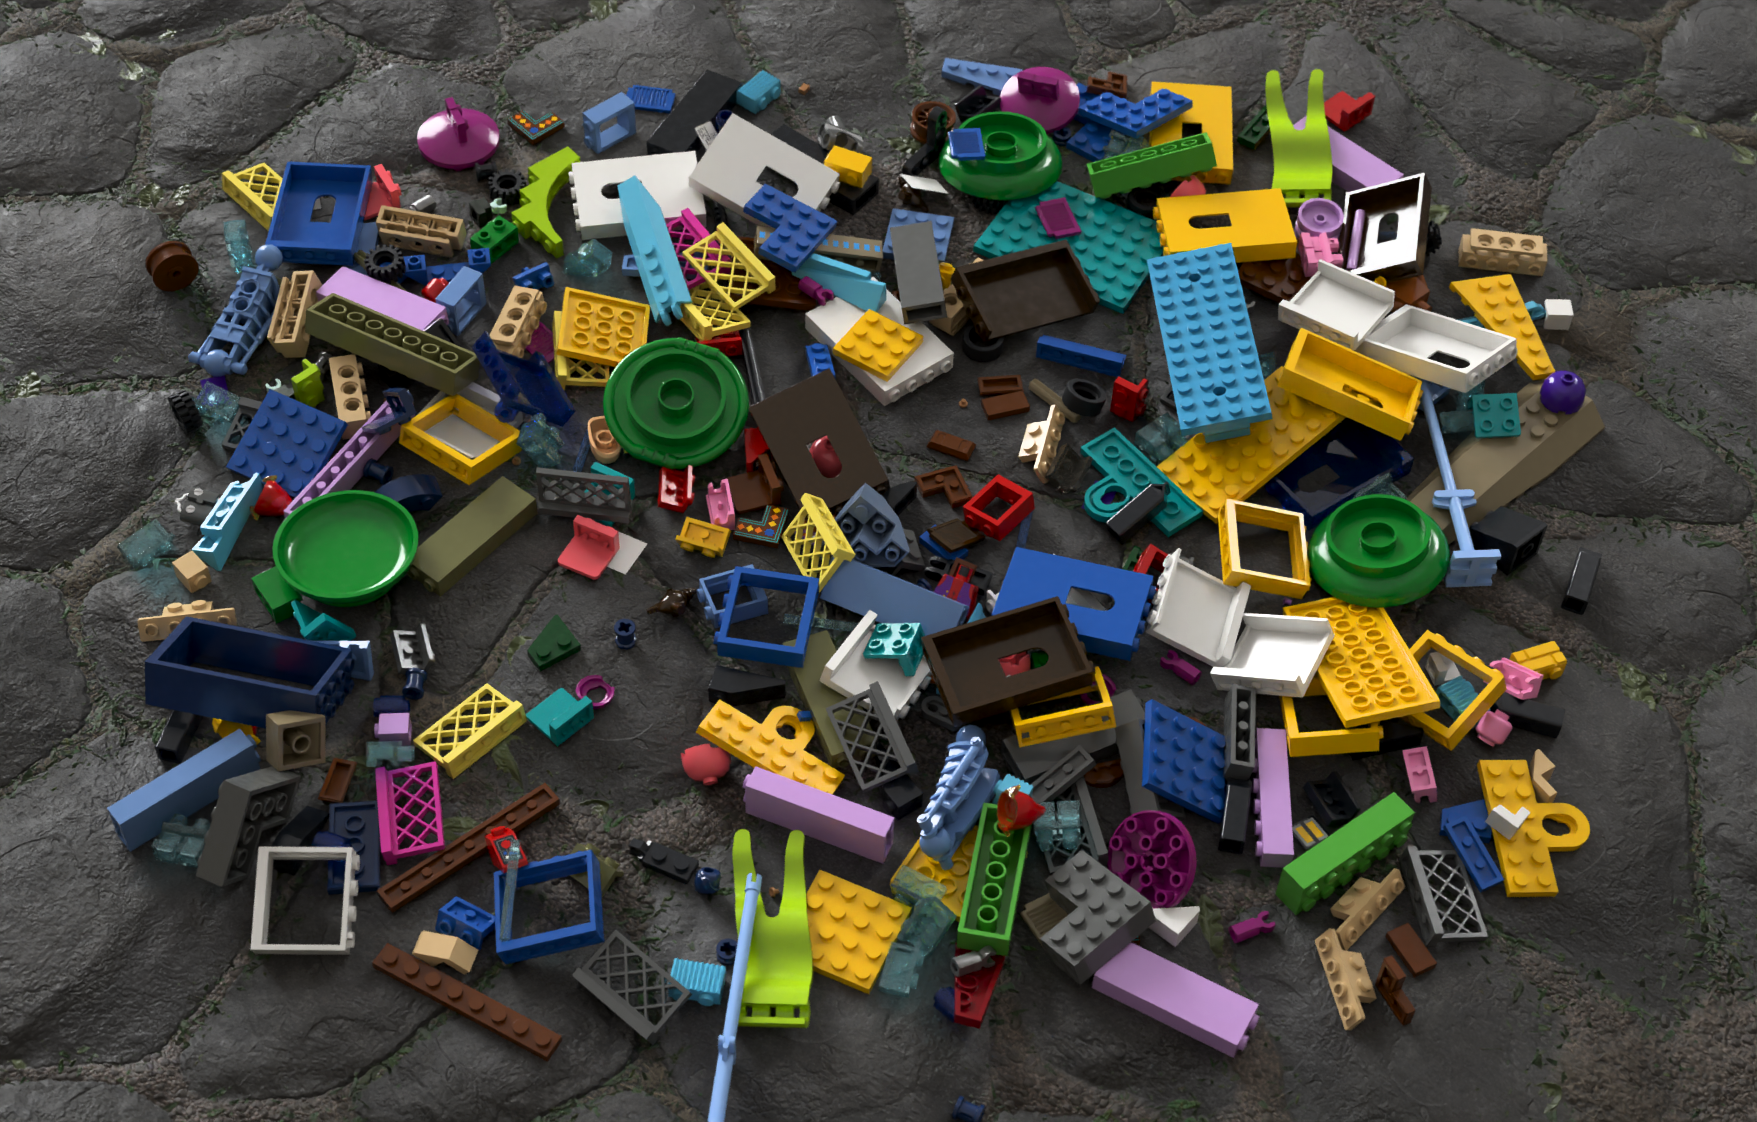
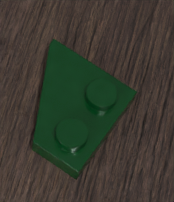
M557 614L528 648L527 653L528 657L541 672L581 651V645Z

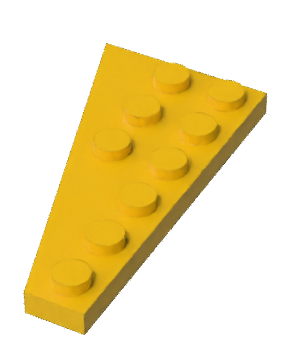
M1511 274L1450 283L1449 288L1453 293L1457 292L1460 295L1461 302L1465 306L1469 305L1475 312L1474 316L1486 329L1517 338V363L1532 380L1546 379L1555 372Z

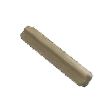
M1033 379L1029 383V389L1049 405L1056 404L1060 412L1071 422L1077 423L1081 419V415L1069 410L1064 405L1062 398L1041 381Z

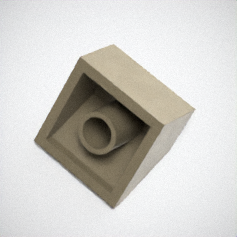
M292 710L266 714V761L277 771L325 763V716Z

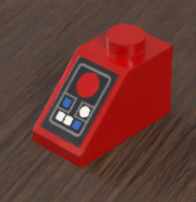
M758 428L744 429L746 471L748 473L758 470V455L767 453L770 461L773 457Z
M505 826L496 827L490 830L491 834L484 836L492 864L505 873L528 865L514 831L510 828H505Z

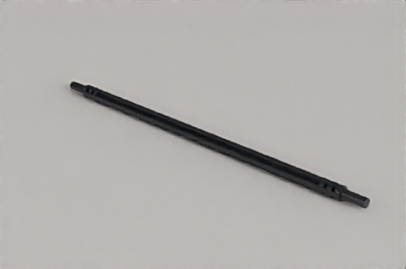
M712 199L715 225L718 226L724 222L728 227L724 206ZM743 305L739 310L748 318L746 306ZM749 327L739 330V334L742 338V353L754 405L764 400L765 394Z

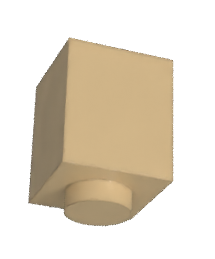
M193 551L172 562L176 577L191 593L204 588L208 583L212 582L208 567Z

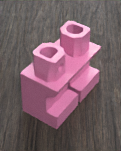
M1326 232L1321 233L1319 237H1310V233H1301L1297 247L1305 277H1313L1318 271V261L1320 259L1342 268V254L1331 253L1338 252V238H1327Z

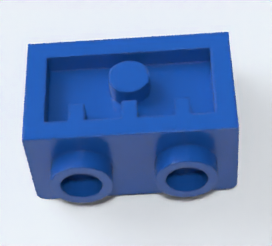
M456 896L439 910L435 930L443 935L458 937L479 951L483 938L496 928L495 916Z

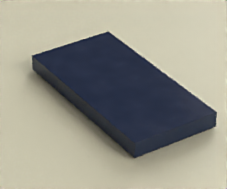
M377 800L330 804L329 847H352L356 855L360 856L359 870H355V880L358 881V893L372 892L380 889L381 843ZM328 860L327 891L329 895L344 894L346 860Z

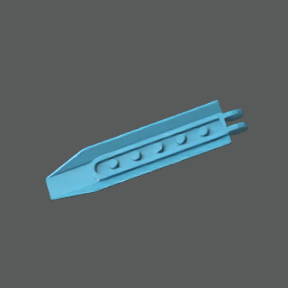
M634 175L618 185L624 228L654 320L658 323L661 316L664 324L669 326L672 324L669 312L673 311L674 316L677 319H681L683 317L680 308L681 304L692 303V299L661 207Z

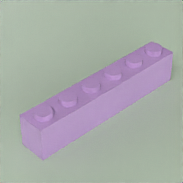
M1256 728L1255 768L1253 770L1255 778L1252 780V793H1256V799L1253 801V814H1257L1258 820H1255L1254 834L1259 836V841H1256L1255 855L1260 857V866L1283 868L1291 863L1294 857L1286 729Z

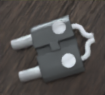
M192 487L189 493L184 494L182 498H176L174 504L178 505L177 510L180 513V520L201 526L219 501L220 494ZM186 497H188V500L185 501L181 510L180 502L183 501Z

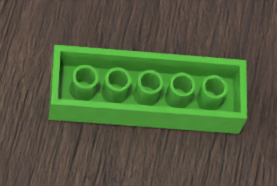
M1207 132L1087 164L1095 197H1100V199L1109 198L1113 193L1117 192L1121 194L1132 191V188L1136 187L1147 188L1152 183L1159 181L1160 183H1166L1178 176L1181 178L1189 177L1193 172H1208L1213 169L1212 167L1217 166L1213 145Z
M1395 792L1391 793L1283 867L1276 890L1277 897L1295 915L1303 910L1305 912L1309 911L1316 904V901L1322 897L1324 899L1329 897L1340 884L1344 886L1351 881L1353 875L1358 872H1365L1373 861L1385 858L1395 846L1397 848L1401 847L1408 839L1407 834L1413 825L1411 822L1415 812Z
M983 802L957 932V948L980 951L986 946H992L997 955L1008 956L1032 824L1025 828L1009 831L1001 826L998 821L997 804Z

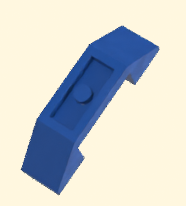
M489 248L468 250L469 262L427 267L425 255L403 257L406 265L405 275L425 286L433 278H444L450 283L464 266L484 273L491 266Z

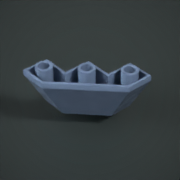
M866 483L849 499L834 518L856 554L853 558L855 561L870 567H895L910 551L899 517L884 497ZM822 541L820 552L824 551L825 541ZM830 555L829 564L832 558H834L833 555Z

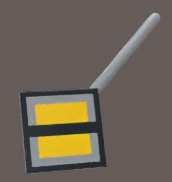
M1313 815L1292 825L1293 836L1305 851L1313 848L1330 836Z

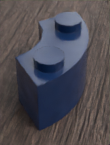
M426 474L403 476L386 483L375 491V493L397 501L409 513L417 510L429 511L443 496L435 476Z

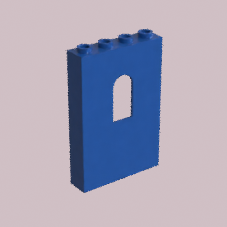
M287 162L265 245L276 246L282 252V262L353 266L354 253L357 252L373 183L371 166ZM331 196L336 200L331 223L310 222L315 201L318 198Z
M1016 547L991 616L1058 596L1061 603L1066 604L1069 611L1070 623H1075L1078 631L1077 638L1079 642L1083 641L1087 652L1130 661L1133 652H1138L1140 644L1138 635H1143L1146 621L1143 619L1148 617L1151 603H1149V599L1152 600L1154 598L1156 586H1153L1152 575ZM1072 587L1108 595L1113 598L1115 605L1110 610L1100 611L1068 604L1066 601Z

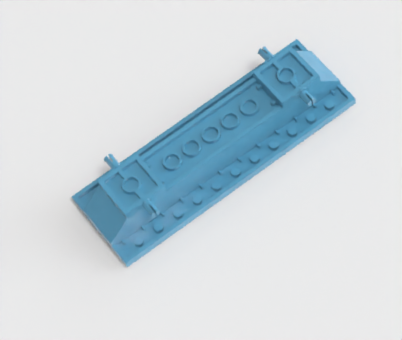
M1219 244L1217 246L1147 259L1182 436L1202 433L1205 437V442L1209 443L1250 435V423L1273 418L1232 244Z

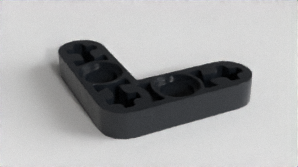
M935 106L928 116L927 142L905 162L902 174L918 176L940 156L946 138L947 112L944 109Z

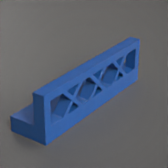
M1043 335L1039 337L1037 342V358L1110 376L1120 377L1126 361V355L1051 336Z

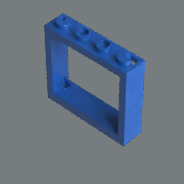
M735 566L734 574L729 575L727 589H730L729 594L725 593L723 599L725 611L724 613L720 612L718 626L721 627L720 632L716 631L714 636V644H717L718 656L803 668L819 595V578ZM740 585L806 594L795 647L728 637Z
M580 850L570 855L555 856L552 859L539 862H529L528 865L505 873L501 870L494 872L496 953L505 965L604 942L600 862L592 850L583 852ZM588 871L589 923L512 940L510 889Z

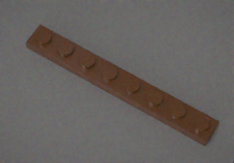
M543 783L445 846V849L439 850L378 889V897L391 913L395 912L489 851L484 836L491 834L490 830L505 826V828H510L514 833H517L560 805V799L546 783Z
M389 943L384 946L372 962L373 968L547 1062L562 1042L561 1035Z

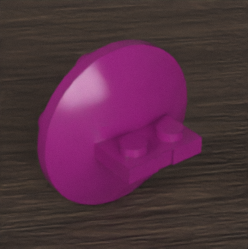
M1033 67L1020 71L1006 82L1000 94L1001 112H1012L1027 116L1038 122L1044 128L1046 134L1053 133V131L1067 126L1076 116L1080 106L1079 89L1074 80L1066 73L1050 67Z
M453 97L446 98V110L431 116L422 124L418 131L417 142L420 153L428 162L456 171L473 167L475 163L483 165L496 152L499 146L500 136L496 123L482 112L464 109L459 104L456 105Z
M1140 811L1125 819L1110 839L1107 869L1148 899L1153 909L1172 908L1186 896L1195 877L1196 851L1191 835L1177 818L1162 811Z

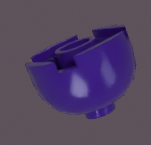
M1566 370L1556 371L1550 374L1542 383L1540 401L1545 408L1554 413L1559 411L1566 412V414L1575 413L1582 407L1585 399L1586 388L1584 382L1573 372Z

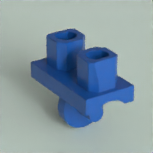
M546 262L532 269L525 267L521 270V274L512 277L515 286L538 290L542 287L549 288L554 285L549 264Z

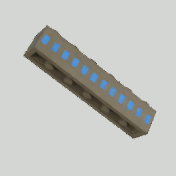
M757 225L754 238V255L758 259L769 260L759 255L758 252L759 247L776 230L775 228ZM829 234L813 252L872 273H879L883 260L881 240Z

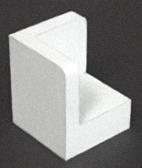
M1546 299L1544 302L1546 310L1543 324L1544 329L1569 330L1574 316L1571 301Z
M1439 652L1429 654L1425 668L1434 686L1445 684L1460 676L1452 660Z
M1498 805L1491 811L1485 822L1510 840L1531 812L1522 806L1514 815L1502 805Z

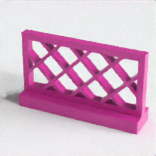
M686 208L681 211V217L666 225L670 237L680 238L679 243H673V246L676 249L678 261L687 262L685 268L681 267L688 290L706 280L695 269L689 268L690 263L682 255H679L680 250L690 248L710 234L690 209ZM680 225L684 228L683 232L673 231L674 228ZM684 239L694 240L693 245L683 244ZM714 240L708 245V248L720 249V246ZM707 253L706 260L718 261L719 254ZM722 255L721 261L731 262L728 255ZM720 267L719 274L730 275V268ZM716 268L711 271H705L709 273H716ZM687 274L697 275L695 279L689 282L686 279Z
M434 761L387 771L385 767L375 768L381 853L387 866L397 864L398 858L445 849L437 762ZM432 771V776L426 783L418 779L423 772ZM407 777L408 780L401 788L394 784V778ZM414 782L422 786L415 795L407 792ZM429 790L434 793V796L428 803H425L420 798ZM402 795L411 799L403 809L396 805V802ZM415 803L424 807L417 816L408 812ZM428 811L436 814V817L430 824L421 820ZM406 816L412 821L405 829H402L398 826V822ZM417 824L426 828L418 838L410 834ZM430 832L438 836V842L427 844L423 840ZM406 837L414 841L409 848H399V844Z

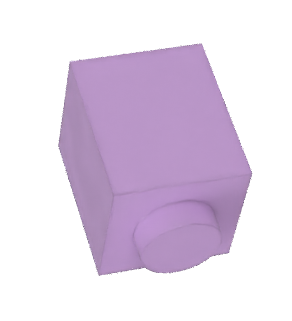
M409 713L379 714V724H375L374 734L375 738H379L381 748L411 747L412 724Z

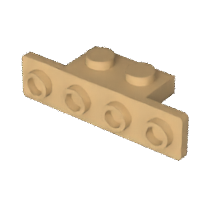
M1056 404L1051 405L1047 421L1027 424L1018 456L1022 463L1036 460L1034 472L1043 484L1048 482L1049 475L1051 474L1056 449L1061 438L1060 434L1065 423L1064 414L1060 412Z
M197 600L191 604L184 605L172 603L164 607L162 616L139 618L137 621L142 642L166 639L186 616L238 626L234 608L214 610L213 602H206L205 600Z
M1394 868L1381 883L1360 877L1331 907L1334 917L1345 920L1336 930L1342 950L1347 951L1405 889L1399 869Z
M1329 928L1315 939V944L1344 1029L1352 1030L1365 1019L1360 1002L1371 1003L1377 997L1361 953L1342 950L1335 929Z

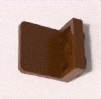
M767 453L758 455V470L726 478L728 479L732 502L738 514L766 508L767 504L773 506L781 504V491H784L781 478H777L774 461L770 462Z

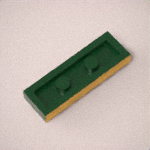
M1267 105L1261 109L1238 135V143L1255 150L1270 133Z

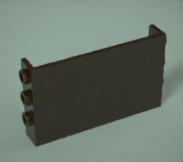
M1067 240L956 267L950 279L956 289L957 297L962 301L966 314L971 318L975 331L980 335L983 343L1092 314L1100 302L1097 292L1094 291L1089 277L1084 273L1079 259L1075 256Z

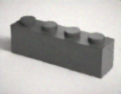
M1232 684L1224 700V736L1226 744L1224 746L1225 766L1223 778L1225 780L1233 778L1248 781L1255 768L1256 688Z

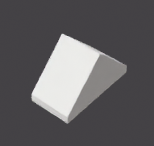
M1199 906L1154 908L1153 912L1156 922L1148 928L1176 947L1197 924L1200 908Z

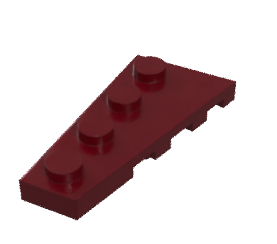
M956 943L955 957L974 950L957 948ZM997 954L990 956L995 962V965L992 967H981V970L960 977L955 976L954 1023L978 1029L981 1028L1004 967L1006 956Z

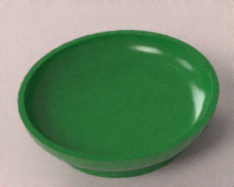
M1012 112L979 114L969 118L958 128H980L985 160L958 161V158L953 159L949 139L943 145L939 156V169L947 182L964 193L992 200H1014L1041 193L1058 180L1063 167L1060 150L1046 134L1044 128L1035 120Z
M363 490L337 491L309 500L288 515L275 535L273 559L284 581L300 594L331 606H358L372 602L386 594L408 572L417 553L418 530L410 513L397 501L387 496Z
M1372 494L1351 499L1328 515L1314 530L1309 541L1307 557L1310 562L1309 570L1311 575L1326 592L1350 604L1380 608L1403 605L1431 592L1442 581L1448 570L1450 550L1447 538L1440 526L1415 504L1392 495Z

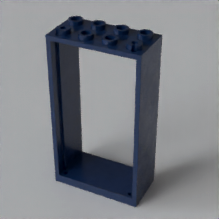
M186 616L145 661V704L266 728V714L292 710L324 715L326 727L329 719L334 717L338 707L343 705L345 698L348 694H351L354 688V680H351V673L354 669L355 660L352 659V649ZM193 662L315 687L310 691L190 666Z

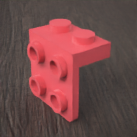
M382 164L374 166L376 182L372 183L364 220L378 216L381 205L401 208L399 196L402 194L400 187L397 183H393L390 171H386Z
M577 515L573 520L575 536L558 558V565L597 580L620 549L619 534L617 530L610 526H605L591 518Z

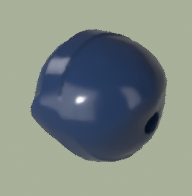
M711 867L699 869L695 877V890L699 894L706 895L715 894L719 891L720 871Z

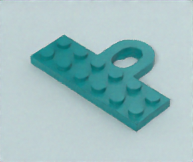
M1115 427L1080 447V454L1105 477L1089 487L1085 493L1084 508L1093 519L1100 522L1108 521L1150 484H1164L1166 481L1171 491L1167 496V507L1151 521L1167 537H1170L1202 517L1203 510L1189 499L1176 484ZM1111 491L1120 492L1126 498L1120 503L1109 505L1102 503L1100 500L1106 493Z

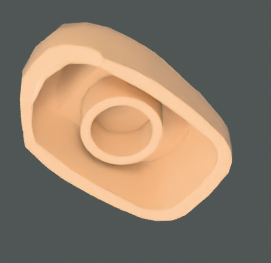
M605 416L591 418L588 421V436L594 457L602 464L615 462L619 458L622 447L611 434L606 424Z

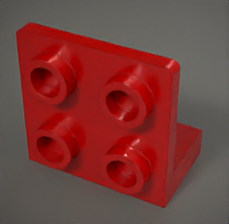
M1341 91L1324 102L1325 117L1345 132L1371 115L1375 96L1369 92L1355 100L1344 91Z

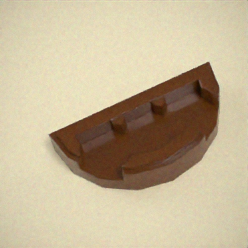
M1121 759L1098 763L1083 775L1086 784L1096 788H1108L1117 784L1124 773L1120 765Z

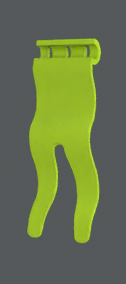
M1315 69L1311 72L1308 85L1307 117L1305 129L1296 130L1288 117L1282 96L1279 72L1272 70L1266 76V105L1274 156L1272 189L1281 188L1282 194L1286 195L1284 201L1287 208H1298L1310 199L1319 198V194H1324L1323 199L1332 201V152L1324 110V73L1320 69Z
M745 829L738 830L735 833L732 854L738 938L746 894L747 875L752 873V882H756L757 878L751 850V835ZM793 830L789 834L785 852L783 896L779 914L776 917H768L766 915L761 892L758 895L738 1026L808 1028L809 995L813 979V955L807 915L804 869L805 836L800 830ZM747 1007H752V1017H747ZM771 1008H776V1017H771ZM795 1008H800L799 1018H794Z

